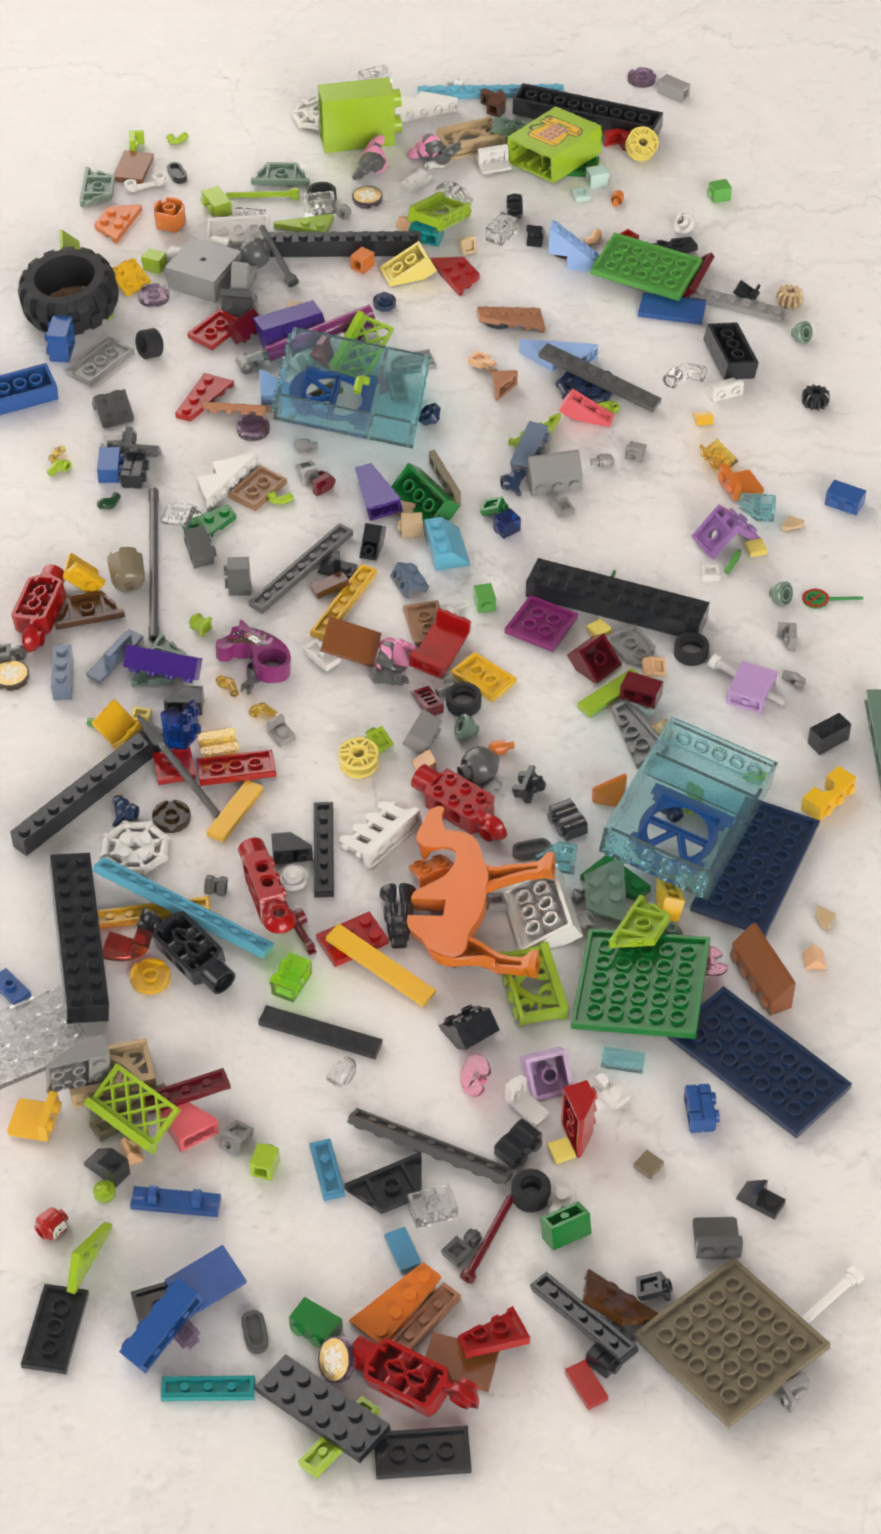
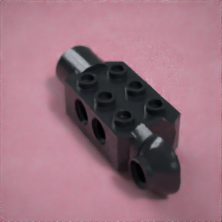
M143 908L137 927L145 937H153L156 948L194 985L204 983L214 994H221L232 985L235 980V973L225 964L226 958L222 947L185 911L176 912L171 917L162 921L156 912H150L148 909Z

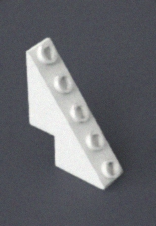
M420 91L416 99L401 96L402 106L395 108V115L400 114L401 121L405 122L458 111V98Z
M256 452L212 462L213 474L197 477L198 491L207 511L215 507L251 471L258 467L259 459H257Z

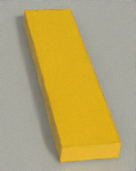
M249 780L245 781L206 831L207 836L224 843L264 791L263 786Z

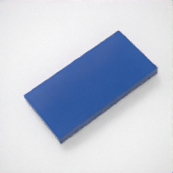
M643 293L638 317L702 325L706 300L681 297L680 301L657 294Z

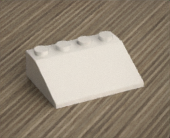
M557 867L555 868L553 880L545 878L527 880L501 890L508 904L507 912L519 950L540 946V943L548 942L550 948L564 946L583 937L564 875Z

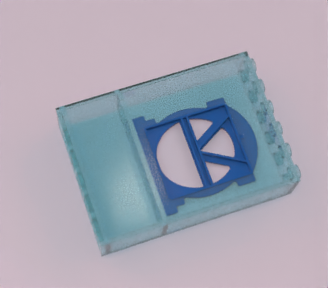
M294 327L293 332L288 335L287 343L290 344H286L285 355H283L281 364L284 367H280L278 377L280 378H277L276 382L278 390H274L273 400H275L271 407V412H274L273 420L413 449L431 356ZM365 375L370 377L369 385L362 386V404L358 409L336 405L341 381L354 386L355 379L358 376ZM335 379L332 390L318 380ZM311 384H314L327 394L307 398L306 390Z
M671 716L604 826L599 851L622 861L624 864L631 865L642 872L675 885L679 889L686 890L697 897L708 900L768 793L778 762ZM680 807L689 809L698 814L706 823L709 835L708 840L654 815L667 808ZM648 824H653L667 832L649 839L647 833ZM677 836L679 857L655 845ZM685 839L702 846L703 849L693 856H687Z

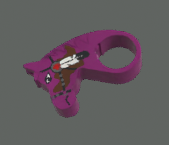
M243 620L239 621V626L232 627L229 635L216 641V658L219 661L228 662L233 658H250L254 675L262 682L280 683L288 679L291 674V655L287 646L280 639L265 631L250 628ZM266 662H275L281 665L270 667L263 664H266Z

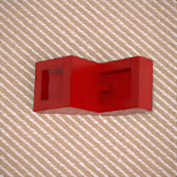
M619 128L606 130L603 132V145L607 147L619 144L622 150L625 151V142L631 132Z

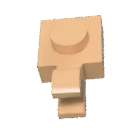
M477 350L468 358L469 365L478 369L485 367L490 374H492V371H497L494 368L497 362L491 360L490 355Z

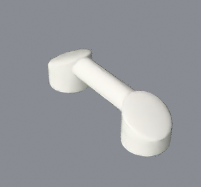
M156 173L153 175L154 181L136 184V180L130 179L124 182V186L131 192H138L139 190L163 185L166 181V176L164 173Z

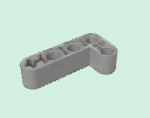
M232 262L231 289L249 291L257 277V265Z

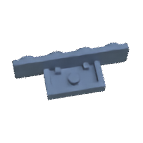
M130 629L125 631L89 669L86 677L101 683L124 660L126 646H137L143 640V635Z

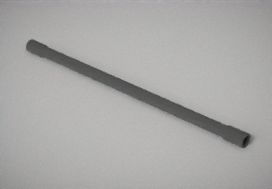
M157 488L149 489L148 639L152 643L159 636V490Z

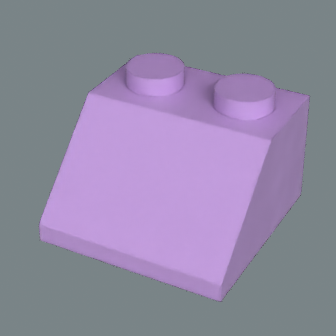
M558 1046L520 1056L523 1076L527 1078L529 1092L536 1100L563 1094V1087L573 1084L566 1049Z

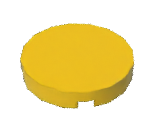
M157 958L143 959L139 964L137 962L130 970V983L137 992L145 995H154L162 992L171 981L170 969L163 960Z

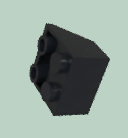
M472 1005L463 1007L461 1013L456 1016L453 1014L446 1017L444 1022L438 1025L457 1049L462 1050L469 1049L500 1030L490 1008Z

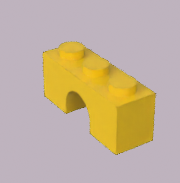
M837 766L826 776L824 789L827 791H821L813 787L803 796L801 810L820 821L824 817H828L836 806H840L848 795L851 796L855 792L857 777L842 767Z

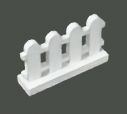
M388 801L380 802L378 805L380 812L378 814L374 812L368 813L366 815V825L361 823L355 824L352 837L349 835L340 837L341 849L344 851L348 849L356 853V857L359 859L363 857L365 867L372 869L422 825L420 809L413 807L411 810L408 808L404 810L398 807L394 801L391 803ZM387 815L395 820L390 821L384 817ZM376 827L380 829L381 832L379 833L371 828ZM362 838V839L368 841V843L365 844V843L359 841V839Z

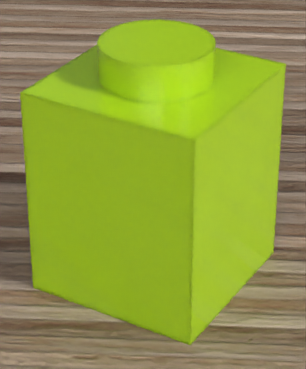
M148 248L141 257L143 270L161 274L167 265L166 252Z
M258 1143L249 1163L250 1175L271 1181L280 1160L279 1148L272 1144Z

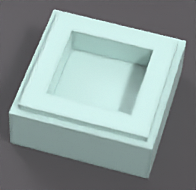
M587 187L572 189L575 202L590 201L591 196Z

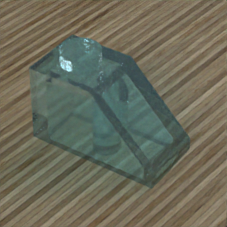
M741 493L739 508L756 521L774 522L776 495Z
M557 842L536 854L535 861H539L547 852H554L556 867L564 874L574 875L578 844Z

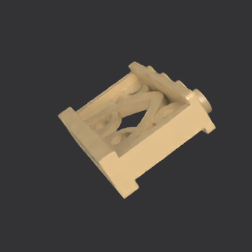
M491 116L436 129V136L442 141L443 145L450 146L456 142H461L462 144L461 149L451 160L476 155L480 148L505 144V135L491 133L493 124ZM470 135L478 136L477 138L470 140L462 139L463 137Z
M146 1038L108 1046L110 1063L119 1064L152 1089L157 1086ZM142 1055L143 1059L133 1065L137 1061V1056ZM146 1065L148 1073L141 1074L138 1069ZM119 1072L116 1076L115 1084L124 1082V1078H122L124 1074L122 1072ZM102 1082L78 1088H69L73 1108L85 1106L83 1103L87 1097L92 1098ZM139 1084L129 1085L130 1096L140 1094ZM125 1086L115 1089L116 1099L126 1097ZM111 1090L104 1091L99 1099L103 1102L112 1100Z

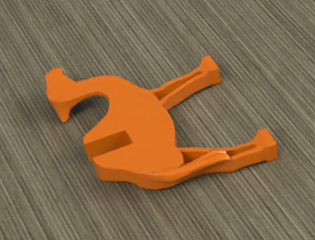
M437 806L430 809L416 834V841L420 848L422 859H427L432 851L449 849L456 853V860L445 876L417 889L412 894L411 901L415 910L444 911L443 916L408 915L407 925L412 937L425 946L434 962L446 967L479 966L489 969L496 974L538 978L541 962L539 950H531L523 957L506 956L492 950L484 943L473 938L485 916L487 893L527 880L543 878L553 880L556 868L554 852H547L539 861L531 863L508 864L499 867L488 866L483 861L479 844L473 836L461 831L445 830L442 818L445 812L444 808Z

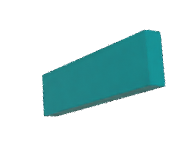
M255 1375L162 1376L161 1401L255 1400Z

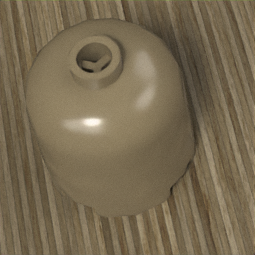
M120 547L119 551L111 552L108 555L107 564L113 586L117 590L126 593L141 588L145 582L142 553L137 552L134 547Z

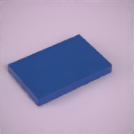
M223 1245L164 1279L168 1287L170 1283L175 1282L179 1278L204 1299L192 1316L247 1283V1280Z

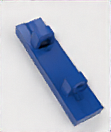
M150 1185L149 1187L134 1186L130 1208L131 1210L218 1217L221 1194L206 1193L200 1189L184 1191L162 1189L156 1185Z

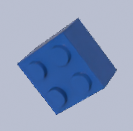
M53 315L51 321L48 322V332H45L44 339L48 344L46 353L49 355L51 362H70L76 342L72 316Z

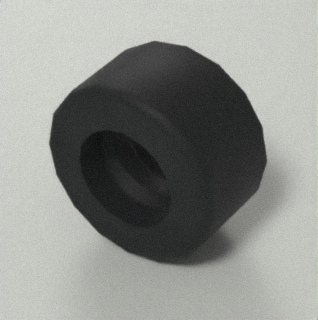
M144 329L136 334V349L143 359L160 357L162 355L164 343L157 329Z
M525 1169L515 1175L511 1185V1195L515 1206L524 1212L531 1213L540 1211L547 1206L551 1195V1184L545 1173L538 1169ZM533 1187L539 1191L529 1194L524 1192L523 1189Z

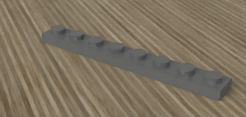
M549 343L539 352V358L652 413L661 403L662 398Z
M341 523L336 525L248 601L249 607L263 614L320 565L325 558L329 557L353 536V530Z
M356 1108L348 1117L347 1123L354 1125L357 1129L367 1130L377 1137H385L397 1145L410 1147L415 1152L428 1154L435 1160L446 1161L456 1168L469 1170L472 1174L489 1178L494 1183L505 1185L513 1176V1168L362 1109Z

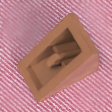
M517 370L492 371L494 399L498 401L518 384Z

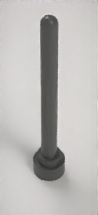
M260 225L259 229L263 237L269 243L273 255L285 274V283L289 288L296 286L299 283L297 276L290 272L266 227Z

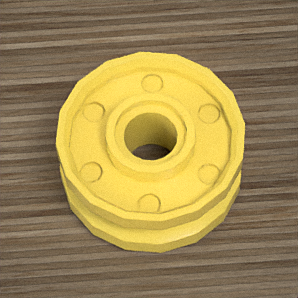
M636 127L626 139L625 149L630 158L635 161H647L656 152L659 140L656 133L650 128Z
M357 737L345 741L340 746L338 752L340 769L345 775L357 779L366 778L373 775L378 769L379 752L378 747L373 741L368 738Z

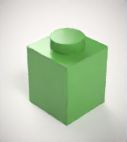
M727 179L709 182L707 196L713 203L731 200L732 187Z
M492 584L474 585L473 599L477 612L496 611V596Z

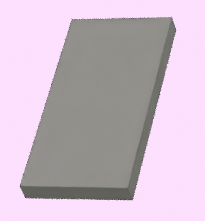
M109 337L66 370V375L92 387L135 354L134 349Z

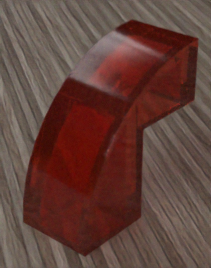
M137 928L132 939L109 931L102 949L103 959L130 961L143 956L150 947L153 932Z

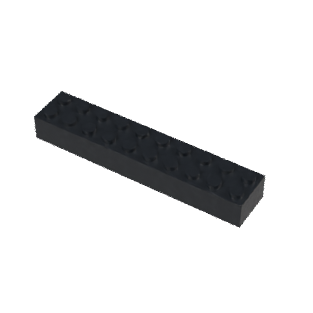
M522 83L513 97L512 114L537 119L552 108L558 107L601 125L602 133L616 128L631 132L636 127L643 126L650 128L658 136L663 124V112Z
M541 558L537 559L526 580V597L532 595L559 606L632 625L636 624L643 628L674 636H679L685 632L701 634L708 619L710 605L708 601Z
M90 853L50 855V879L66 1024L108 1021L109 999Z

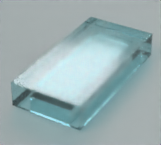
M604 1046L601 1068L642 1074L646 1053Z

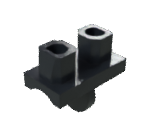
M529 765L527 771H520L518 781L521 785H514L512 788L514 797L523 798L524 803H531L534 793L543 791L546 787L543 777L535 773V765Z

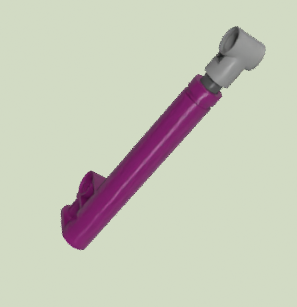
M369 304L274 342L272 345L264 346L262 351L257 350L249 354L240 353L236 356L235 362L243 374H250L255 367L265 364L266 360L272 362L277 358H282L316 344L323 333H328L330 338L340 333L345 335L358 310L364 312V315L375 319L374 312ZM366 321L364 325L365 331L374 328L372 323ZM363 336L358 337L356 342L358 343Z

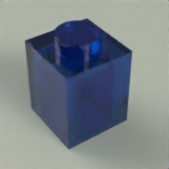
M511 508L495 515L493 518L494 532L505 539L521 531V517Z

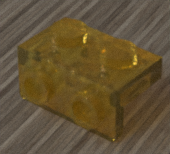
M718 438L706 448L702 444L699 446L702 451L700 455L705 461H710L709 464L715 471L719 470L721 464L726 463L731 468L739 462Z
M234 727L197 733L199 751L205 757L216 756L218 752L231 754L239 749Z

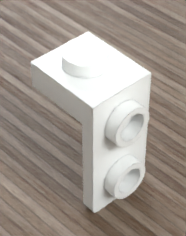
M520 1074L507 1082L505 1085V1100L533 1126H536L549 1116V1111L527 1092V1078Z

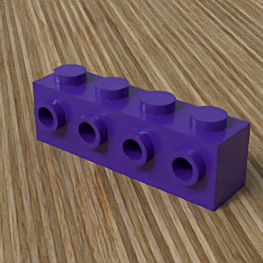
M127 645L123 667L129 668V672L139 673L140 670L146 671V675L157 676V674H163L166 679L175 680V677L182 678V682L193 683V680H199L203 658L136 645Z

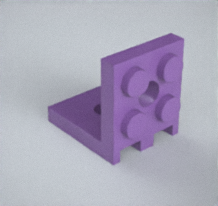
M719 504L691 535L712 559H715L736 533L750 540L760 538L756 533L757 529L747 523L748 519L740 513L738 515L732 508L727 509ZM716 530V536L712 538L711 535Z

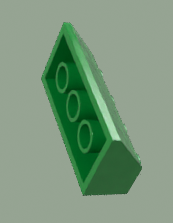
M407 463L391 486L401 501L416 504L413 513L422 512L424 525L425 519L443 517L449 521L460 507L420 467L411 463Z

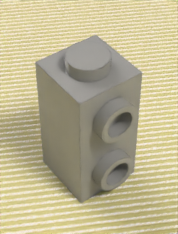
M666 74L657 82V93L682 103L690 97L691 84Z

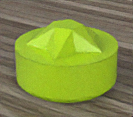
M109 1180L97 1182L93 1188L95 1199L101 1203L113 1200L116 1195L115 1185Z

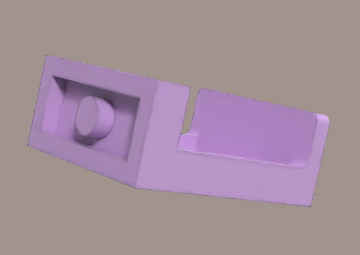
M742 661L728 689L726 703L762 714L767 696L772 686L776 684L778 671Z

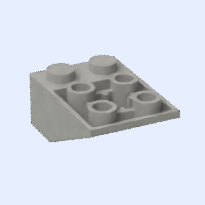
M104 1034L81 1039L46 1065L47 1093L49 1091L60 1092L65 1089L78 1088L92 1083H101L105 1080L110 1072V1053Z

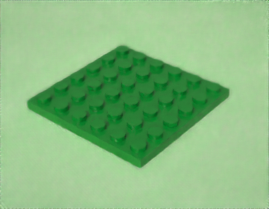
M589 928L571 1018V1029L696 1039L711 943L710 937L662 933L654 946L610 948L609 940L616 930Z

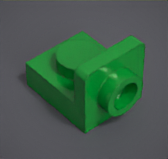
M502 496L484 499L480 508L482 516L498 514L501 520H505L509 512V506Z

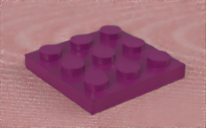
M530 595L507 624L504 633L554 652L577 621L578 613Z

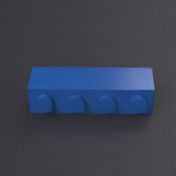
M177 1278L175 1282L169 1284L164 1296L153 1304L148 1316L138 1323L136 1331L132 1336L123 1342L119 1352L146 1374L204 1299L194 1289Z

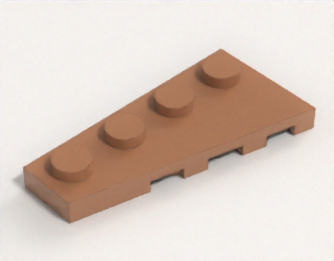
M477 307L476 313L479 322L494 325L504 323L511 328L521 326L524 327V330L531 331L532 328L538 329L540 333H545V325L540 308Z
M203 402V409H209L211 413H219V410H224V413L234 414V411H240V414L250 415V412H255V415L265 416V413H278V406Z

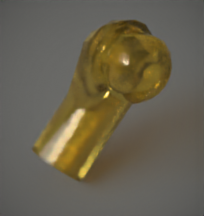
M60 445L53 450L48 457L51 464L56 460H60L58 456L66 452L65 446Z
M223 675L216 677L215 682L220 688L227 689L232 697L239 695L234 679Z
M263 702L252 705L249 710V715L253 718L262 714L272 718L278 713Z

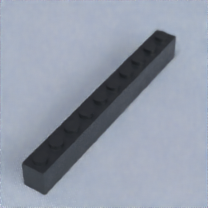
M421 231L268 232L282 257H350L361 247L373 251L374 257L397 256L418 241L421 243ZM270 250V257H275Z
M151 722L150 725L164 737L163 741L166 744L165 731ZM142 729L11 830L13 847L27 857L153 758L152 752L161 751L159 747L151 743L144 729Z

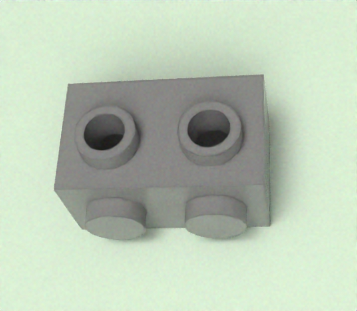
M423 709L402 744L416 753L422 754L425 749L428 750L432 747L434 743L432 737L436 739L442 730L439 728L442 720Z

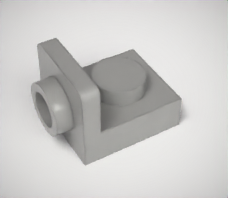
M122 435L104 436V443H101V447H120L121 453L126 452Z
M630 441L625 447V459L641 462L646 452L647 444Z
M312 461L295 465L296 472L301 475L303 485L312 484V480L319 477L317 465Z
M778 622L777 637L784 638V643L788 644V651H795L797 642L796 623Z
M283 714L272 717L267 721V733L279 747L296 740L294 732L286 725Z
M235 1120L222 1130L219 1148L237 1156L240 1153L241 1144L253 1136L254 1128Z
M806 1373L785 1381L779 1389L778 1399L783 1407L786 1406L789 1413L795 1410V1398L804 1396L808 1391L810 1379Z

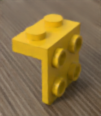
M134 257L128 261H123L117 267H112L117 285L127 297L151 284V280Z
M73 553L68 555L63 575L65 580L86 593L99 591L106 581L98 576V569Z
M116 700L110 701L92 721L95 729L115 750L143 729L139 720H134Z
M49 1091L46 1102L25 1098L19 1099L7 1129L8 1135L48 1142L51 1133L55 1129L56 1118L62 1108L58 1092Z

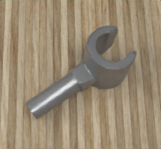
M585 887L580 890H573L571 900L576 905L584 901Z

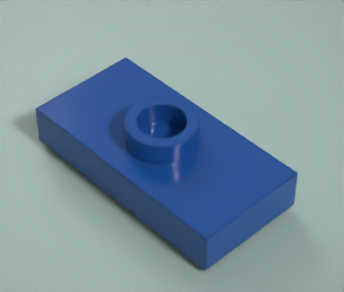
M7 968L0 971V993L14 1007L32 996L31 992Z

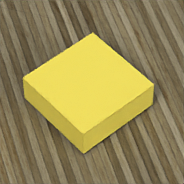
M762 538L745 541L744 546L750 557L767 554V548Z
M600 618L587 625L586 631L592 636L602 633L607 636L612 633V628Z
M134 706L131 717L136 720L137 715L145 716L150 722L153 712L149 708Z
M568 1137L547 1143V1149L555 1165L575 1158L576 1154Z

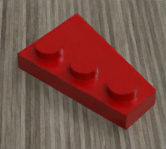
M512 1306L503 1315L499 1316L497 1314L491 1317L490 1322L484 1325L479 1324L458 1335L457 1343L466 1359L530 1344V1335Z

